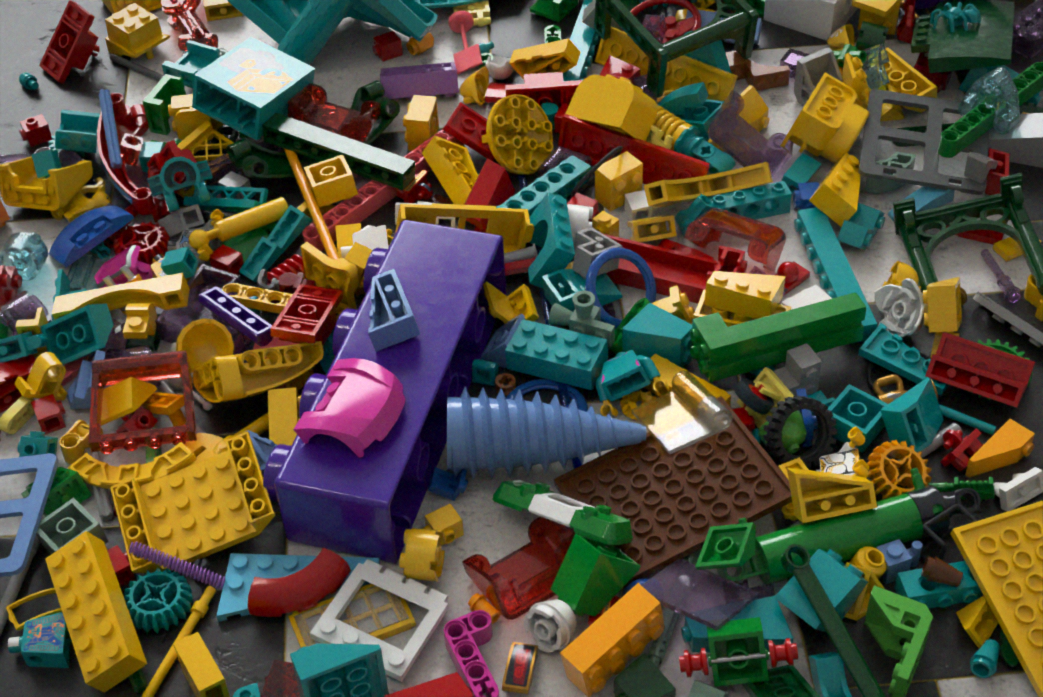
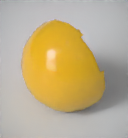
M203 318L192 321L182 329L176 342L178 361L189 373H193L196 368L212 357L233 355L234 350L231 333L225 325L214 319Z

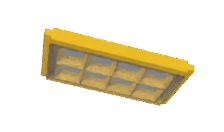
M371 583L362 586L338 619L380 640L405 632L416 626L414 617L404 598ZM334 597L319 602L318 605L300 613L295 611L288 616L300 648L319 643L310 638V632Z

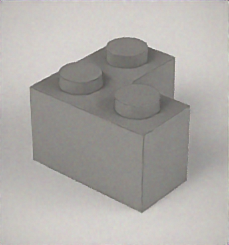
M592 227L576 232L574 242L575 257L572 270L586 278L589 266L596 256L610 248H622V245ZM620 258L607 261L602 265L597 276L618 269Z
M806 343L788 350L785 367L773 372L794 396L796 389L805 388L807 395L818 391L822 361Z

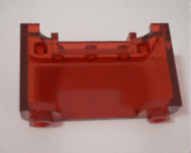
M309 83L288 100V117L364 143L379 117L381 103L368 100L362 104L361 111H356L327 102L326 90L319 85Z
M720 208L709 209L689 224L684 238L693 245L706 249L707 244L710 242H719L722 233L750 241L747 250L749 257L756 262L762 263L764 269L773 272L776 270L786 242V235L781 228Z
M540 516L532 521L528 527V537L530 540L528 544L491 565L482 554L472 555L463 560L462 563L469 578L486 596L493 607L499 611L500 615L508 620H513L528 612L533 604L546 601L556 595L551 590V586L574 535L577 533L565 525Z

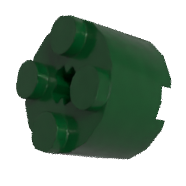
M863 21L855 47L859 51L868 52V60L874 63L872 56L883 50L889 28Z

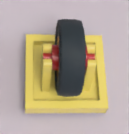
M767 367L761 371L753 382L742 378L734 388L736 395L739 397L736 402L740 407H745L749 416H753L754 423L758 428L767 422V415H773L770 410L773 407L778 408L777 403L779 401H785V398L794 396L777 375Z

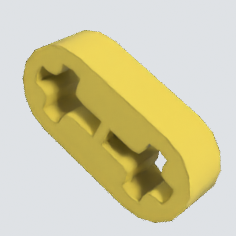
M21 396L0 417V430L11 435L15 434L35 414L31 402L34 400Z

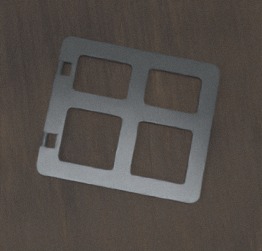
M878 89L871 90L867 106L870 115L864 128L859 174L874 179H888L900 183L944 190H957L962 193L975 195L983 194L986 190L987 177L984 183H979L970 178L938 173V147L941 138L943 113L966 115L978 104ZM888 103L926 109L928 111L926 132L921 133L881 126L882 104ZM989 130L961 152L980 153L988 157ZM882 139L923 146L925 148L923 170L917 171L876 164L878 140ZM883 172L893 173L895 175L883 174ZM949 182H950V183L961 184V186L949 184Z

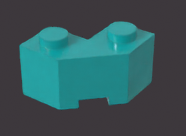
M858 203L857 211L850 218V221L844 220L837 237L838 241L865 250L870 246L878 229L883 227L885 217L883 216L885 213Z

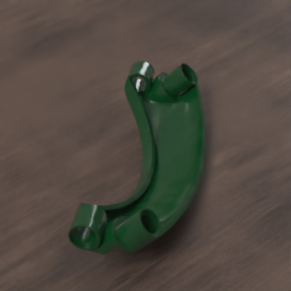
M380 81L371 82L358 88L348 115L335 133L369 145L399 114L400 105L396 100H389L388 97H383L385 90ZM247 138L226 147L231 161L238 169L242 168L245 175L250 178L295 177L284 152L263 148ZM296 153L304 173V167L320 162L319 160ZM255 164L258 166L257 173H255L253 169Z

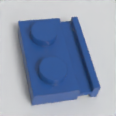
M805 388L796 389L795 396L808 397ZM800 409L798 411L802 414L804 427L807 431L802 447L812 446L813 432L818 426L817 418L815 415H812L810 410Z

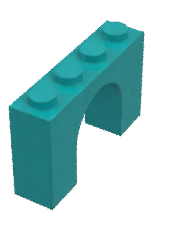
M547 192L529 217L530 224L534 225L532 240L528 243H535L536 246L542 248L539 255L528 268L529 282L543 289L542 276L559 269H565L575 256L567 201L562 196Z

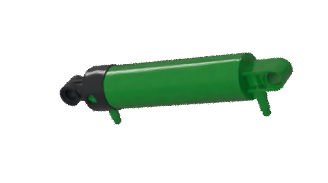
M916 467L910 470L915 488L913 491L877 501V508L806 522L755 537V554L744 565L736 567V574L733 577L728 574L727 568L717 569V574L719 578L726 582L740 581L759 575L764 584L770 585L794 576L793 573L786 571L781 563L783 552L793 544L806 548L810 558L818 549L827 552L831 549L843 557L841 560L843 563L850 561L857 551L865 546L876 548L900 539L902 544L928 539L931 536L923 530V525L954 504L962 505V495L967 502L964 508L969 513H972L980 507V496L972 488H963L941 494L935 486H924L922 476ZM956 509L928 528L937 536L944 534L949 530L950 518L963 515V513ZM745 517L738 520L739 524L748 523ZM791 552L794 564L803 566L802 558L798 554Z

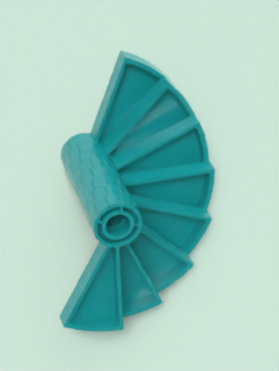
M227 0L279 44V51L308 65H311L343 18L351 17L383 27H390L409 38L412 36L420 42L430 31L438 17L436 13L416 0Z

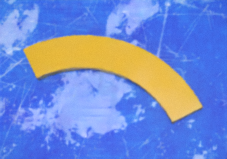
M180 442L164 454L153 458L154 461L142 465L135 463L119 465V467L110 466L108 463L93 458L86 452L70 465L68 469L77 471L82 480L87 484L110 489L111 486L134 478L140 486L186 468L197 458L193 452Z

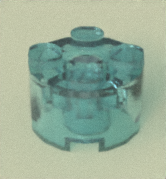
M35 232L11 234L1 251L0 265L16 266L22 281L33 280L40 273L47 260L48 249L41 240V236Z

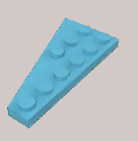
M231 553L216 615L218 622L227 620L228 616L241 614V616L250 615L248 611V595L254 577H285L302 570L317 556ZM342 557L348 563L351 571L336 591L341 589L358 563L364 564L369 559L380 564L379 558ZM365 581L362 586H365L370 583Z

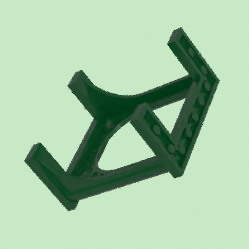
M596 0L594 30L603 40L610 38L611 21L613 18L649 57L646 87L656 98H659L664 93L667 62L722 39H734V49L744 60L751 58L759 14L746 0H715L717 13L710 23L660 44L620 0ZM687 0L691 3L697 2V0ZM728 9L732 14L725 13L722 10Z

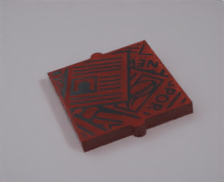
M274 660L269 675L265 677L266 683L261 697H300L292 663Z

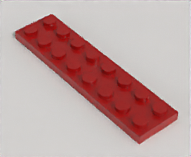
M568 114L562 116L557 149L559 154L568 157L573 155L583 162L595 166L613 149L622 146L623 150L620 154L628 151L643 163V184H650L661 180L693 178L708 174L710 163L626 134L624 135Z

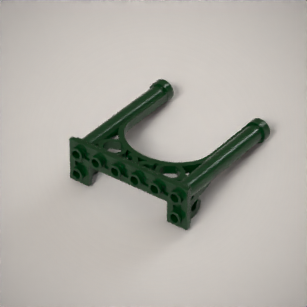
M1022 173L1001 177L999 194L916 212L914 197L893 202L895 233L901 236L911 266L918 274V286H921L920 291L922 294L923 290H927L928 284L938 282L930 258L934 249L942 241L965 231L992 230L1004 233L1018 243L1038 291L1043 295V248L1023 205ZM996 214L1003 216L997 221L986 218ZM1009 220H1011L1013 227L1007 224ZM929 229H940L936 235L925 233ZM921 241L928 243L925 250Z

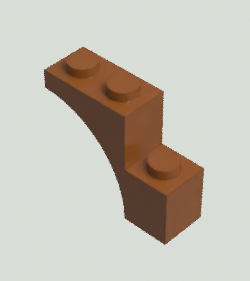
M736 50L725 52L731 73L738 76L737 80L745 79L748 85L754 86L756 91L789 84L790 69L788 65H762L749 59L744 60Z

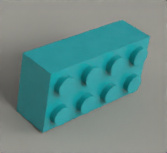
M522 319L505 349L507 369L592 390L602 372L603 364L608 360L607 339Z

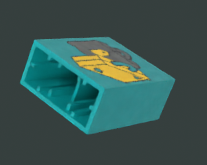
M249 37L194 74L192 108L255 140H259L263 137V124L271 116L279 113L289 117L311 101L315 68L253 37Z

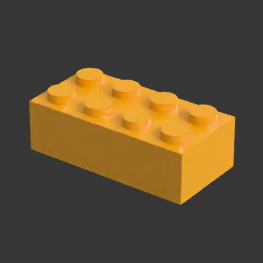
M637 583L560 652L567 678L587 697H590L594 692L598 693L606 685L607 680L613 675H618L630 659L638 657L652 639L656 640L661 636L665 628L661 602Z

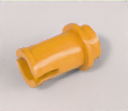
M476 593L470 598L468 605L472 612L477 610L488 612L491 616L492 625L500 618L501 612L496 610L486 600L485 595Z

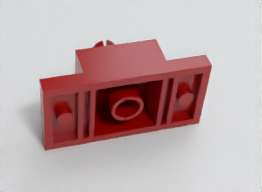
M69 0L39 64L54 79L62 83L65 82L69 75L71 67L84 70L90 55L94 57L98 55V53L93 51H100L99 46L96 45L99 37L89 30L95 17L72 0Z
M562 72L524 74V84L505 85L506 96L514 94L525 95L537 102L540 107L542 103H554L558 106L559 110L563 103L570 104L578 85L583 80L564 81Z
M300 284L270 328L271 336L279 337L281 341L300 344L321 341L323 346L336 325V308L343 299V290Z

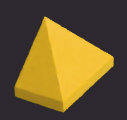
M984 595L956 612L964 629L978 648L990 638L998 625V621Z

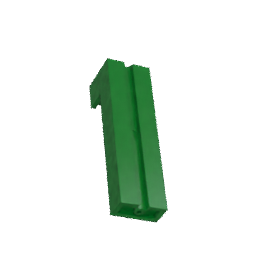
M854 292L727 327L719 312L692 319V329H690L692 346L689 347L690 354L693 359L697 360L701 374H705L709 383L785 362L788 350L806 343L815 353L861 341L864 326L861 322L865 320L866 305L859 295Z

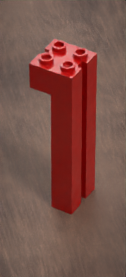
M604 234L621 244L622 248L637 253L646 261L652 270L657 294L670 296L669 288L677 285L681 293L685 292L689 302L699 303L703 290H706V283L714 271L745 273L748 261L745 260V251L726 246H719L718 261ZM620 258L618 269L606 273L613 283L646 291L641 272L632 262Z

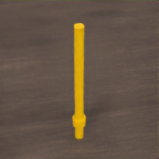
M207 586L201 598L195 601L190 609L191 614L174 643L180 641L185 636H190L199 619L204 618L209 609L208 604L216 592L214 587ZM173 644L141 697H154L177 658Z

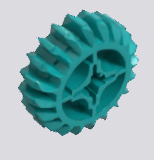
M158 567L153 573L147 570L145 576L137 575V581H130V588L124 589V599L133 625L137 630L143 628L146 633L154 629L158 634L161 628L168 631L170 625L178 626V619L186 620V612H190V604L193 603L192 590L186 578L180 576L178 572L174 571L171 573L167 568L163 572Z

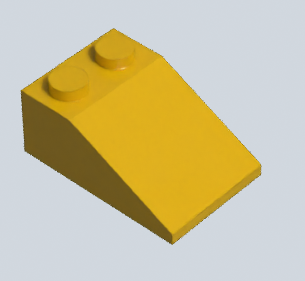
M960 277L928 284L927 290H923V303L928 304V313H924V325L929 326V332L958 331L962 323Z

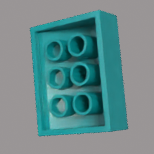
M316 643L290 653L300 697H384L389 694L382 651L379 644Z

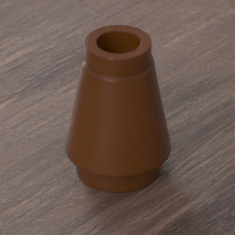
M928 556L921 576L926 577V581L958 587L963 572L958 571V569L936 556L934 558Z

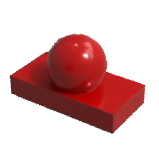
M794 261L782 263L775 276H786L783 296L810 277V271Z

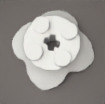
M907 278L903 280L902 286L885 285L874 291L876 305L885 316L880 323L887 327L889 333L892 335L896 333L902 338L906 335L917 334L924 325V313H928V304L923 303V294L913 279Z

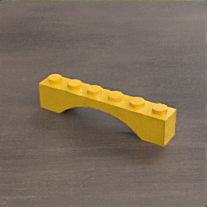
M183 273L67 294L55 297L52 316L56 320L91 304H107L109 311L126 307L129 303H152L155 307L164 310L188 306L190 289Z

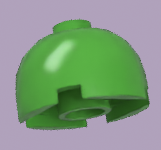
M798 410L788 417L782 429V443L790 454L800 450V445L807 436L802 414ZM768 421L758 429V435L764 445L768 443L763 437L764 434H767L763 429L764 425L769 424Z

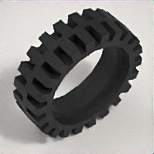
M805 396L787 397L785 401H779L777 403L778 408L773 407L770 410L773 415H767L766 421L769 424L764 425L763 430L767 434H764L763 437L768 442L765 444L766 448L771 451L772 457L783 464L800 457L808 469L812 468L811 465H819V458L825 456L826 452H832L833 448L830 447V443L835 444L836 439L832 438L833 435H837V429L833 428V426L837 425L836 420L831 418L834 416L833 413L827 410L828 407L825 404ZM800 409L810 410L818 421V436L809 451L801 455H792L784 448L782 443L784 423L793 412Z

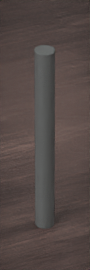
M116 54L110 55L111 61L157 81L164 77L160 73Z

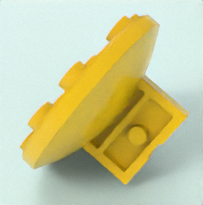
M520 94L509 95L497 101L490 110L486 124V134L482 135V144L489 145L496 161L507 171L516 175L532 174L539 171L547 163L553 150L552 123L548 120L544 110L533 99Z

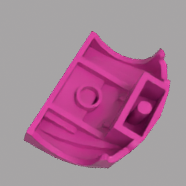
M340 359L336 361L327 375L332 384L327 388V393L322 401L317 404L315 411L304 412L293 430L305 444L309 443L311 437L316 434L335 437L361 458L364 456V449L374 440L382 441L398 420L406 399L403 395V385L393 373L381 365L365 359Z

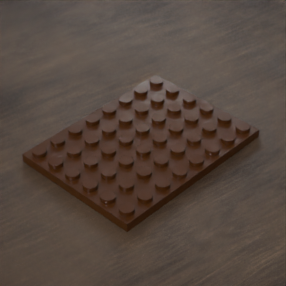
M722 396L646 433V441L618 447V450L615 448L553 479L561 495L596 507L598 504L611 507L612 514L630 520L633 535L632 542L614 546L641 567L625 586H628L634 580L645 578L701 549L710 527L739 524L738 520L744 517L748 523H751L792 502L789 480Z

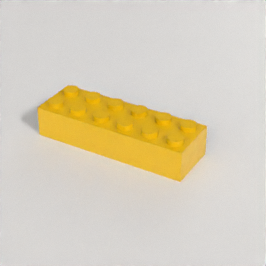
M85 531L45 558L85 683L105 693L147 665L104 541Z

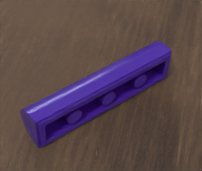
M217 286L199 294L200 304L259 346H266L272 341L273 337L270 334L272 325Z

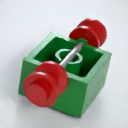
M756 617L706 623L710 649L708 659L705 648H701L700 653L691 655L688 650H684V656H679L681 673L686 672L687 678L692 676L693 671H702L705 676L709 675L708 664L709 667L712 666L714 686L717 687L769 681L766 660H769L770 657L772 668H776L777 663L780 661H786L789 666H794L793 660H798L796 643H791L790 638H786L784 644L775 645L772 640H768V652V648H765L761 619Z

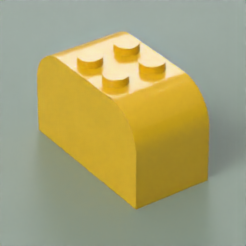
M606 74V76L591 75L585 78L578 85L566 114L646 141L651 126L656 119L658 109L655 100L645 94L643 89L634 86L629 79L624 77L617 79L612 75Z

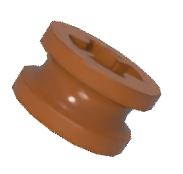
M502 373L496 377L497 393L502 388L504 395L508 396L516 388V379L512 374Z

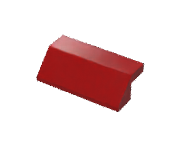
M487 158L464 205L497 207L513 196L515 189L506 169ZM466 218V221L475 225L473 231L486 233L489 218Z
M943 332L937 352L932 355L925 376L1017 408L1029 383L1036 362Z

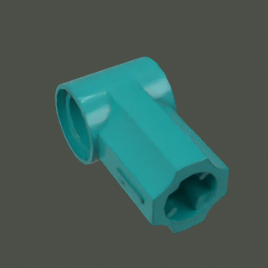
M700 194L688 209L681 210L676 214L675 220L683 236L691 237L699 231L698 224L713 208V202L705 195Z

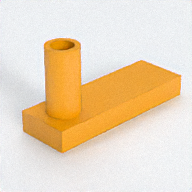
M154 392L141 405L153 414L168 415L178 436L190 432L191 428L181 410L188 403L184 395Z

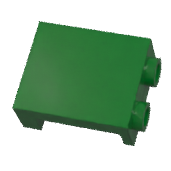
M165 74L142 101L150 132L166 136L171 132L168 122L170 118L168 105H171V97L186 95L181 77Z

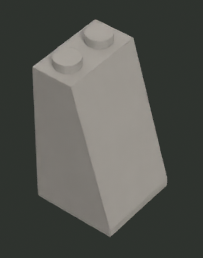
M1043 113L1010 114L989 130L988 150L992 148L1010 153L1009 162L1043 168Z

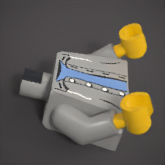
M216 209L210 214V220L204 226L183 230L180 240L168 241V251L189 247L199 261L198 268L212 270L209 255L220 246V240L218 238L213 239L208 245L205 244L198 250L192 248L188 240L190 234L196 229L212 230L214 222L222 220L224 214L219 209Z

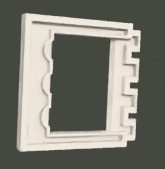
M367 559L364 564H357L311 630L310 638L321 644H379L382 651L385 674L402 682L447 612L449 596L435 589H431L426 594L428 586L411 578L404 584L406 576L389 568L382 573L384 566ZM365 581L429 610L404 650L338 620Z

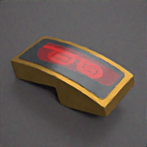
M512 642L503 677L502 691L522 694L529 693L533 680V669L538 656V645Z

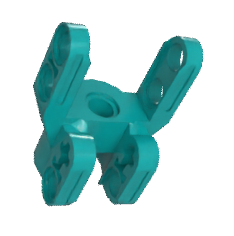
M181 156L173 157L166 161L160 174L147 178L153 197L164 195L169 212L171 213L180 210L174 191L194 185L200 203L209 201L210 196L204 181L212 179L213 176L207 160L194 163L190 159ZM177 172H183L186 175L184 183L179 184L175 182L174 175Z

